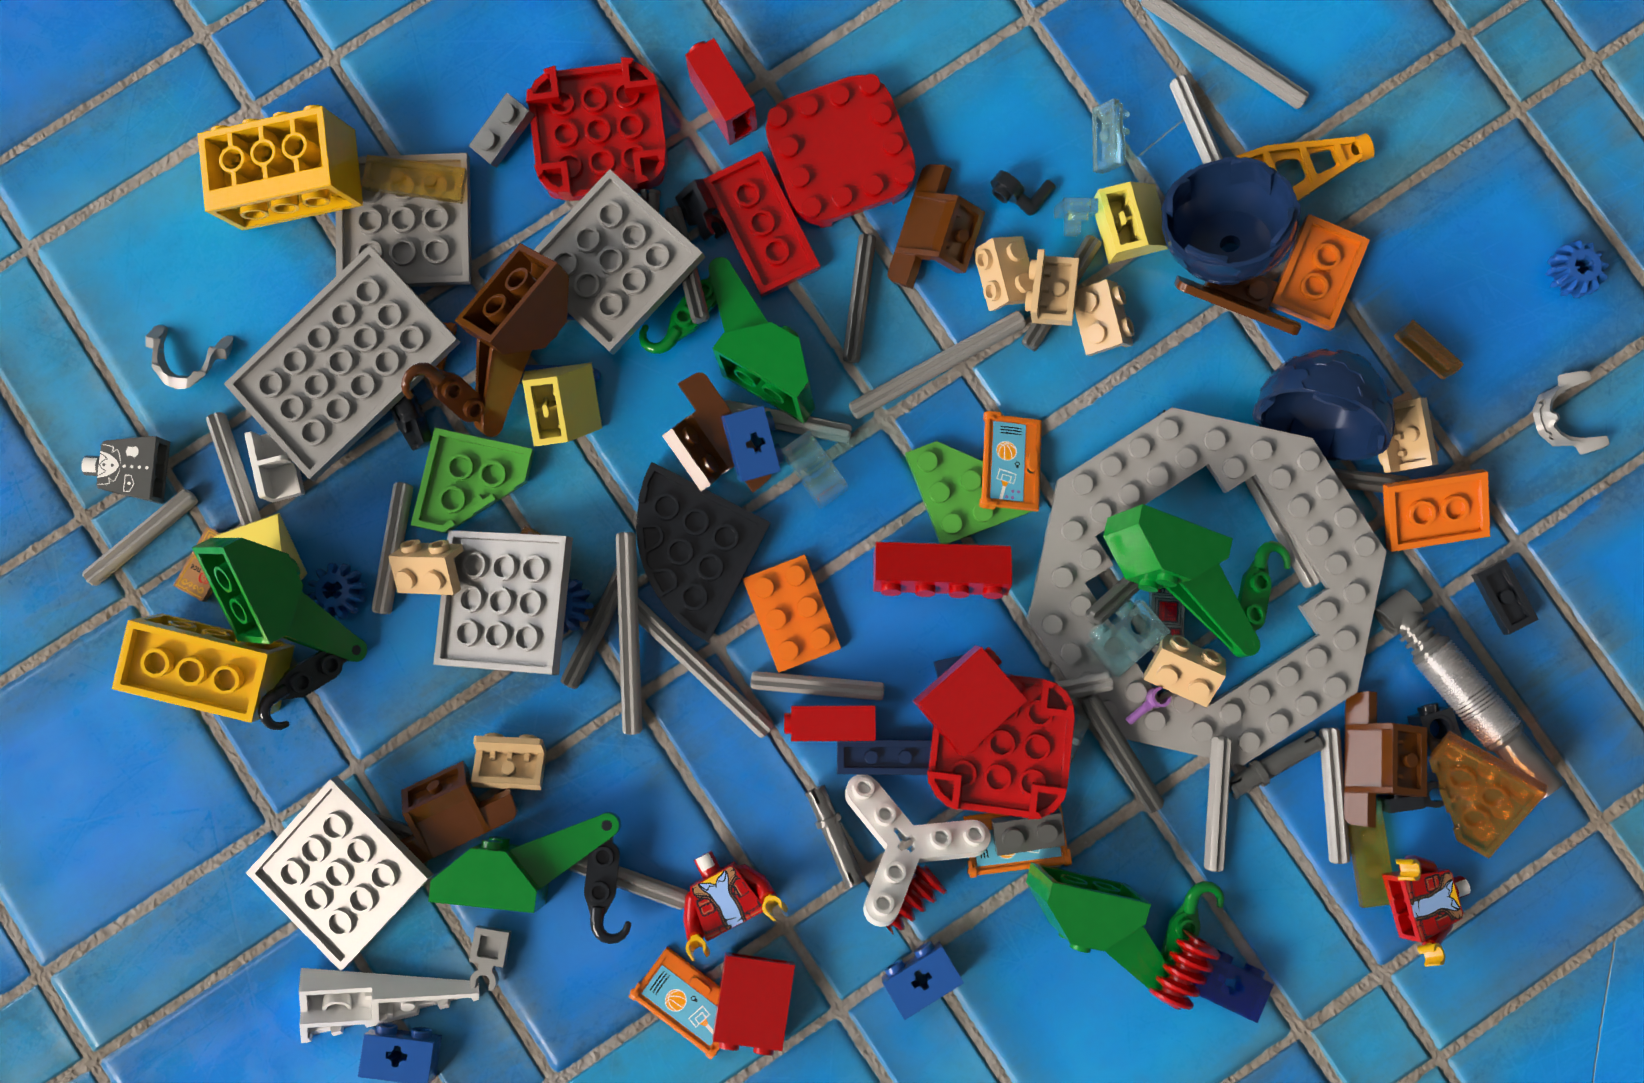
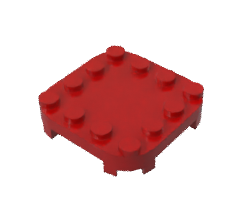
M621 57V63L557 71L556 66L543 69L544 73L534 81L530 89H527L526 102L529 110L535 114L530 122L535 157L534 167L542 186L552 198L567 201L581 200L609 169L636 193H640L641 189H652L663 182L664 174L667 170L668 154L661 98L654 73H651L647 67L635 62L634 58Z
M876 75L849 76L789 97L769 110L766 123L768 148L771 150L790 201V207L797 218L800 217L805 222L818 225L820 228L832 227L833 222L889 202H892L894 205L904 199V196L912 187L916 171L914 154L892 96Z
M1014 675L1023 685L1024 690L1021 693L1028 701L965 757L959 755L933 726L927 775L928 784H930L935 796L945 806L956 810L964 809L1028 818V820L1042 819L1055 812L1064 801L1070 770L1075 712L1074 703L1068 691L1058 683L1047 679Z

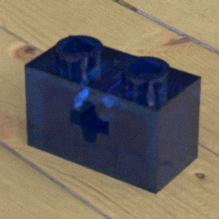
M1217 949L1221 954L1220 959L1208 958L1214 966L1213 972L1201 971L1207 978V983L1205 985L1194 983L1200 990V997L1258 1023L1274 984L1263 978L1266 973L1265 971L1249 963H1246L1244 968L1232 963L1233 956ZM1227 978L1236 980L1234 987L1224 984Z

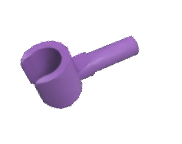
M1155 687L1148 690L1146 701L1125 718L1130 725L1147 711L1169 705L1171 696L1164 698L1160 703L1155 699L1157 691L1163 687Z

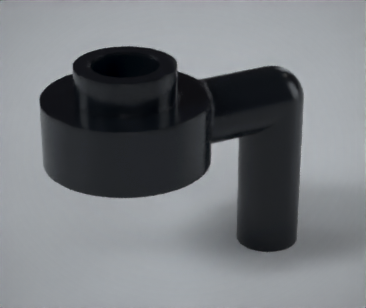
M1000 170L990 182L993 188L992 194L1002 203H1007L1008 201L1015 203L1030 216L1040 209L1056 189L1054 183L1050 180H1045L1030 199L1024 194L1023 185L1013 175L1003 170Z

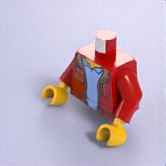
M711 850L694 859L702 878L690 885V891L685 896L683 922L688 940L686 952L690 959L695 961L693 956L694 950L698 947H703V952L708 957L710 949L703 940L704 937L706 941H709L762 912L772 921H776L772 915L773 908L779 905L786 913L788 910L787 905L777 897L776 892L765 875L746 864L737 865L735 861L720 868Z
M1413 854L1407 855L1404 859H1396V864L1399 865L1400 871L1384 873L1382 877L1399 938L1422 943V945L1417 946V950L1420 954L1425 955V967L1443 965L1445 963V953L1441 944L1453 928V924L1462 919L1463 910L1459 898L1470 894V885L1463 876L1453 877L1449 869L1437 868L1434 861Z

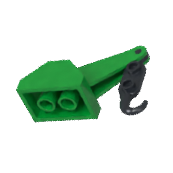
M209 538L192 547L238 641L271 644L283 638L318 651L289 668L276 686L262 697L258 707V715L265 727L271 730H282L290 725L288 721L276 722L272 719L270 711L275 703L280 700L305 697L335 679L341 673L343 664L346 661L359 662L365 658L367 654L366 643L302 592L304 585L299 577L300 568L289 554L244 538Z
M605 812L594 818L522 845L510 844V838L489 837V840H482L481 844L470 848L431 880L428 902L535 913L547 903L549 882L588 855L584 896L590 913L591 931L603 943H619L629 934L631 922L626 921L623 929L616 934L608 933L604 929L603 924L604 916L616 896L620 851L617 845L614 844L613 837L621 828V820L617 814Z

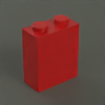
M714 38L708 42L701 41L693 45L689 52L685 54L690 81L728 144L732 145L758 130L755 104Z
M980 646L971 648L913 700L915 705L951 747L963 757L1028 701L1021 693L1024 690L1023 685L1011 673L1008 676L1005 675L999 667L1002 661L989 647L985 650Z
M791 706V713H784V734H791V741H876L875 706Z
M725 952L712 1035L713 1042H719V1048L738 1051L740 1046L753 1047L754 1053L767 1056L774 1055V1050L783 1051L795 969L794 962Z

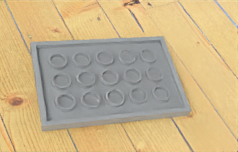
M369 245L238 369L224 385L309 480L316 481L405 396L401 388L402 377L412 365L429 363L436 366L461 341L385 259ZM419 375L415 377L411 382L410 390L425 376Z

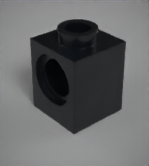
M1431 703L1417 707V714L1407 716L1409 725L1427 727V756L1434 757L1465 748L1453 708L1439 707L1438 703ZM1433 720H1436L1439 724V733L1435 737L1430 732V725Z

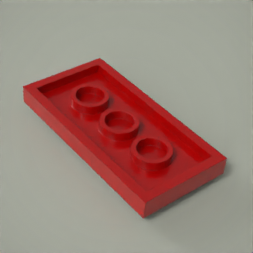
M762 151L703 179L761 298L820 270V264Z

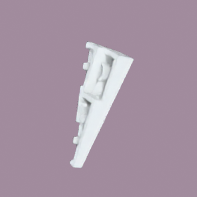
M301 968L299 983L301 1043L312 1042L313 1035L331 1031L333 1036L343 1034L344 1028L352 1025L364 1024L368 1028L376 1026L378 1023H388L419 1015L421 1008L437 1004L439 1009L449 1008L451 1001L461 998H472L473 1001L479 1000V983L476 988H471L470 980Z

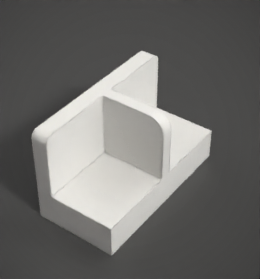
M252 431L244 433L259 498L270 502H277L305 495L300 469L268 433L263 435Z

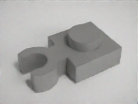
M480 925L475 927L469 962L478 963L479 965L478 969L470 977L471 988L478 986L481 975L489 978L488 991H493L497 987L499 976L495 966L502 968L506 966L511 930Z

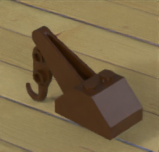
M520 243L454 320L467 333L477 338L475 390L453 372L440 370L429 363H417L412 365L402 377L401 388L403 394L408 399H412L411 382L415 377L424 375L429 379L435 397L465 422H474L476 429L488 437L497 436L503 429L509 407L531 351L546 348L567 323L569 275L557 262Z

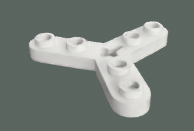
M856 775L848 781L845 790L847 803L885 849L863 907L866 919L874 926L884 927L894 922L899 914L918 863L976 857L986 851L991 841L989 829L978 820L913 825L872 776ZM899 838L905 842L908 840L913 842L912 852L907 849L901 851L898 848L901 842Z

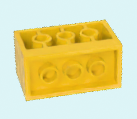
M309 105L304 107L302 111L292 113L277 112L270 118L261 120L245 119L242 121V124L214 126L211 128V131L198 133L205 212L242 231L363 206L355 129L323 106Z
M164 613L131 619L127 622L112 689L252 723L260 719L258 707L262 697L276 686L284 673L290 668L295 645L279 641L271 644L241 642L237 640L233 630ZM282 700L272 706L270 714L280 710Z

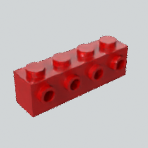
M901 542L875 543L873 554V592H881L885 596H898L901 592L915 593L919 597H931L935 593L949 594L953 598H965L969 594L983 595L987 599H999L1003 595H1008L1012 586L1011 546Z

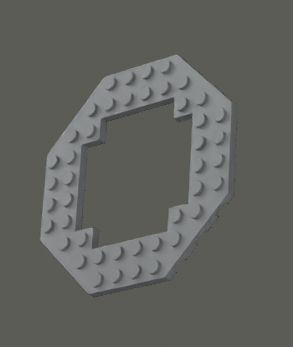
M1172 407L1056 481L1055 495L1044 537L1045 541L1038 564L1027 621L1065 680L1106 671L1112 674L1114 689L1097 694L1125 739L1210 758L1212 737L1226 736L1232 739L1231 763L1245 765L1357 693L1386 550L1313 438ZM1205 466H1207L1223 493L1232 490L1253 476L1325 587V589L1297 606L1316 635L1209 703L1208 707H1204L1166 690L1159 695L1156 694L1155 699L1160 703L1164 698L1171 696L1169 705L1147 711L1130 725L1125 718L1146 701L1147 692L1152 686L1144 680L1142 670L1109 619L1100 625L1094 626L1085 615L1086 610L1096 602L1086 582L1113 566L1112 561L1095 536L1105 530L1108 517L1141 504H1147ZM1086 696L1077 697V698H1078L1079 702L1082 703V700H1083Z

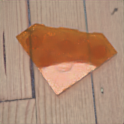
M1448 731L1430 755L1429 763L1432 772L1436 773L1439 781V791L1446 811L1451 815L1454 824L1453 831L1457 841L1488 859L1547 794L1548 785L1451 731Z

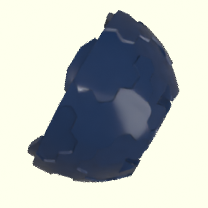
M1225 157L1224 159L1205 163L1190 169L1172 184L1161 208L1162 231L1171 255L1177 263L1193 276L1213 284L1235 285L1241 281L1266 274L1283 259L1294 242L1297 233L1301 204L1296 198L1291 183L1266 163L1247 157ZM1229 243L1239 246L1233 252H1226L1221 249L1225 244Z
M1327 348L1316 349L1299 356H1293L1281 364L1261 387V392L1257 403L1254 405L1252 414L1254 421L1260 427L1313 438L1326 460L1331 461L1360 460L1378 456L1388 449L1395 427V408L1391 393L1383 379L1371 366V363L1359 354L1344 350L1334 352L1329 351Z

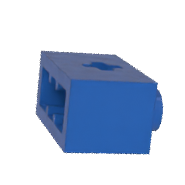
M764 405L721 416L738 481L744 482L781 472L779 464L784 463V458L779 443H773L770 431L775 430V424L770 410L765 412ZM751 433H753L755 438H761L762 444L757 445L758 452L746 446V442L751 440Z
M931 941L921 945L914 951L916 956L905 963L900 959L884 970L886 974L881 977L882 983L904 1020L964 984L940 941L934 945ZM918 970L922 974H926L927 981L923 984L918 980L914 981L916 979L914 973Z
M378 1023L376 1027H373L364 1034L358 1077L401 1083H431L437 1075L442 1035L432 1034V1029L425 1027L411 1028V1031L398 1030V1025ZM401 1046V1052L407 1054V1056L401 1058V1052L395 1051V1049Z

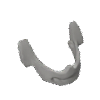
M157 325L146 335V347L153 349V370L165 385L175 389L190 388L198 383L212 368L216 359L228 358L233 347V336H225L214 347L210 346L208 348L206 360L201 370L193 371L190 376L176 375L169 369L165 361L164 342L168 328L163 325Z
M1589 371L1561 374L1558 376V385L1541 393L1537 397L1533 407L1534 422L1539 435L1552 446H1574L1579 454H1586L1610 445L1607 436L1578 438L1561 432L1557 427L1560 415L1552 410L1553 402L1558 395L1569 391L1571 387L1591 380Z

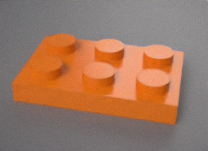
M1308 214L1304 218L1269 306L1322 329L1331 331L1335 327L1370 239Z
M1478 469L1383 484L1386 549L1391 552L1490 537L1488 471Z
M805 555L742 578L778 673L841 649Z

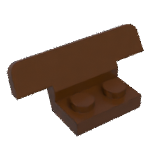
M928 164L921 170L888 270V278L894 284L913 289L922 259L935 260L956 273H966L985 211L959 195L944 194L952 171L947 165Z
M1177 275L1174 282L1176 288L1182 292L1292 335H1298L1301 329V323L1271 312L1268 309L1278 282L1259 275L1235 285H1219L1205 282L1202 285Z
M698 372L678 383V386L696 411L678 422L662 436L699 490L702 491L712 485L722 474L733 468L734 464L721 416L731 414L732 412L707 375ZM751 440L746 442L747 448H753L755 452H758ZM772 474L745 482L752 493H754L771 478Z
M1365 691L1357 692L1345 701L1344 818L1351 825L1376 828V794L1427 797V727L1398 723H1377V692Z
M461 761L401 790L402 815L413 834L400 841L424 863L512 821L517 815L518 809L510 788L479 802L471 788L470 770L464 761Z

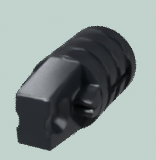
M412 388L413 398L408 399L404 396L390 409V412L397 423L398 430L402 432L409 446L414 451L429 445L432 436L427 424L426 415L423 413L422 407L418 403V398Z

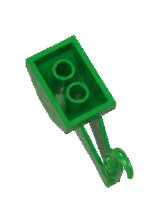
M724 257L713 259L708 267L709 277L700 281L708 312L710 313L717 303L724 328V333L712 348L723 377L805 424L815 410V404L799 335L788 326L783 325L779 327L772 322H768L730 261ZM684 296L670 316L668 331L663 340L657 343L650 342L647 338L649 327L645 324L639 331V341L646 351L653 354H662L672 349L678 341L695 332L702 323L694 324L692 322L686 297Z
M1144 504L1107 518L1103 537L1126 580L1138 584V588L1146 592H1158L1159 589L1166 588L1217 636L1236 657H1248L1258 653L1260 640L1255 631L1260 629L1265 623L1272 587L1268 570L1269 555L1271 552L1279 553L1283 559L1284 568L1290 569L1291 557L1285 546L1279 542L1269 541L1263 543L1257 549L1254 561L1242 576L1237 599L1220 566L1221 562L1229 558L1233 538Z
M1032 862L1026 880L1029 889L1048 922L1059 932L1058 935L1070 943L1069 946L1072 949L1084 953H1090L1091 949L1105 951L1148 989H1162L1161 984L1155 978L1157 975L1168 978L1169 974L1162 967L1163 963L1175 965L1176 962L1169 955V952L1181 953L1182 949L1175 942L1176 939H1189L1182 929L1199 936L1201 926L1198 902L1201 895L1206 892L1213 893L1217 898L1218 908H1223L1225 900L1223 891L1213 882L1202 881L1193 885L1188 890L1183 904L1169 921L1160 953L1144 928L1151 903L1126 883Z

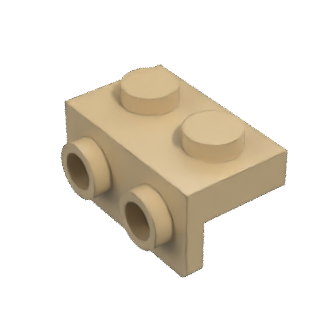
M1023 236L991 238L975 248V262L978 267L988 310L996 311L1005 305L1025 304L1027 291H1033L1034 280H1029L1030 261Z
M1038 249L1037 260L1031 259L1029 267V280H1034L1033 291H1027L1025 300V311H1030L1032 323L1072 326L1079 258L1046 256L1045 249Z
M1105 279L1076 290L1074 310L1085 353L1088 356L1120 346L1129 347L1133 345L1131 336L1135 334L1134 326L1131 319L1126 317L1123 306L1126 304V295L1123 288L1114 281Z
M1417 398L1395 403L1394 434L1388 449L1378 455L1384 472H1401L1439 464L1427 398Z
M417 539L408 540L400 544V548L388 556L397 593L455 595L459 592L461 586L454 558L464 551L462 544H449L447 540L421 543Z
M1163 632L1160 637V646L1144 672V680L1204 707H1208L1226 677V660L1212 649H1202L1191 644L1180 635H1170Z
M498 733L474 736L473 744L476 754L471 778L473 787L542 790L547 755L543 739L529 734L520 735L519 737H504Z

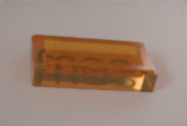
M1414 320L1402 326L1393 335L1398 342L1441 379L1457 373L1464 365Z

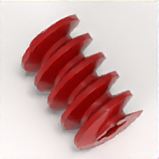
M917 864L899 914L893 923L886 926L893 935L892 926L899 930L905 929L903 916L910 921L916 919L913 908L921 912L926 911L924 898L932 903L937 901L934 894L935 889L942 894L947 893L945 887L926 864L924 867Z
M1182 929L1189 939H1176L1175 942L1181 947L1182 952H1169V955L1176 963L1175 965L1163 963L1162 967L1168 972L1169 976L1167 978L1157 975L1155 979L1161 984L1162 989L1150 988L1149 992L1175 1009L1191 1010L1194 1007V1003L1188 996L1199 997L1201 994L1194 983L1201 985L1207 983V978L1201 971L1213 972L1214 966L1208 958L1219 960L1221 954L1204 939Z

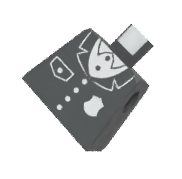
M157 436L103 441L100 456L86 455L83 458L82 472L86 476H97L96 485L98 489L157 504H164L170 441Z

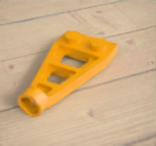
M1364 133L1354 137L1266 145L1236 157L1256 159L1266 163L1275 170V163L1278 161H1299L1305 177L1301 182L1292 187L1299 202L1353 165L1372 159L1374 157V145L1370 136ZM1330 151L1335 166L1322 173H1316L1310 154Z

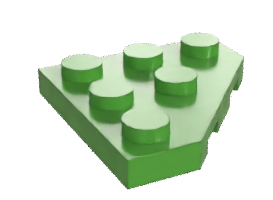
M434 428L411 525L447 534L448 530L455 529L528 482L535 450Z
M938 441L905 453L940 544L953 543L1034 512L996 507L995 510L979 507L982 495L983 461Z

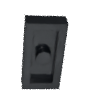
M1506 559L1500 560L1471 575L1503 635H1509L1539 620Z

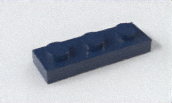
M932 740L837 741V774L927 775Z

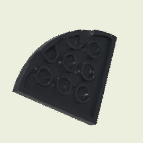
M651 462L644 477L638 499L636 534L641 562L653 590L667 610L693 634L709 643L771 522L706 489L700 491L696 484Z

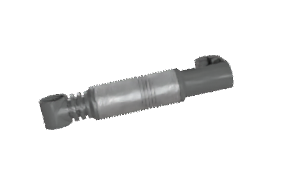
M1400 589L1375 608L1374 615L1381 626L1394 636L1401 634L1402 637L1399 640L1401 642L1406 640L1407 644L1405 647L1407 649L1412 647L1413 651L1410 652L1413 655L1412 662L1418 667L1420 673H1423L1427 681H1430L1434 689H1437L1436 692H1439L1443 700H1446V703L1453 708L1455 714L1461 717L1460 720H1463V723L1467 725L1466 727H1469L1471 733H1474L1478 741H1481L1480 744H1483L1487 751L1495 752L1507 766L1509 771L1501 776V782L1517 801L1523 804L1537 802L1548 797L1563 786L1566 780L1524 733V724L1521 720H1518L1519 717H1516V714L1509 709V706H1506L1507 703H1504L1502 698H1499L1500 695H1496L1497 692H1493L1494 688L1488 685V681H1485V678L1480 675L1481 673H1478V670L1473 667L1474 665H1471L1469 659H1466L1462 651H1459L1460 648H1457L1455 643H1452L1453 640L1448 636H1442L1439 632L1436 634L1432 632L1436 628L1433 625L1431 627L1427 626L1430 622L1428 619L1424 621L1421 619L1424 616V610L1410 592Z

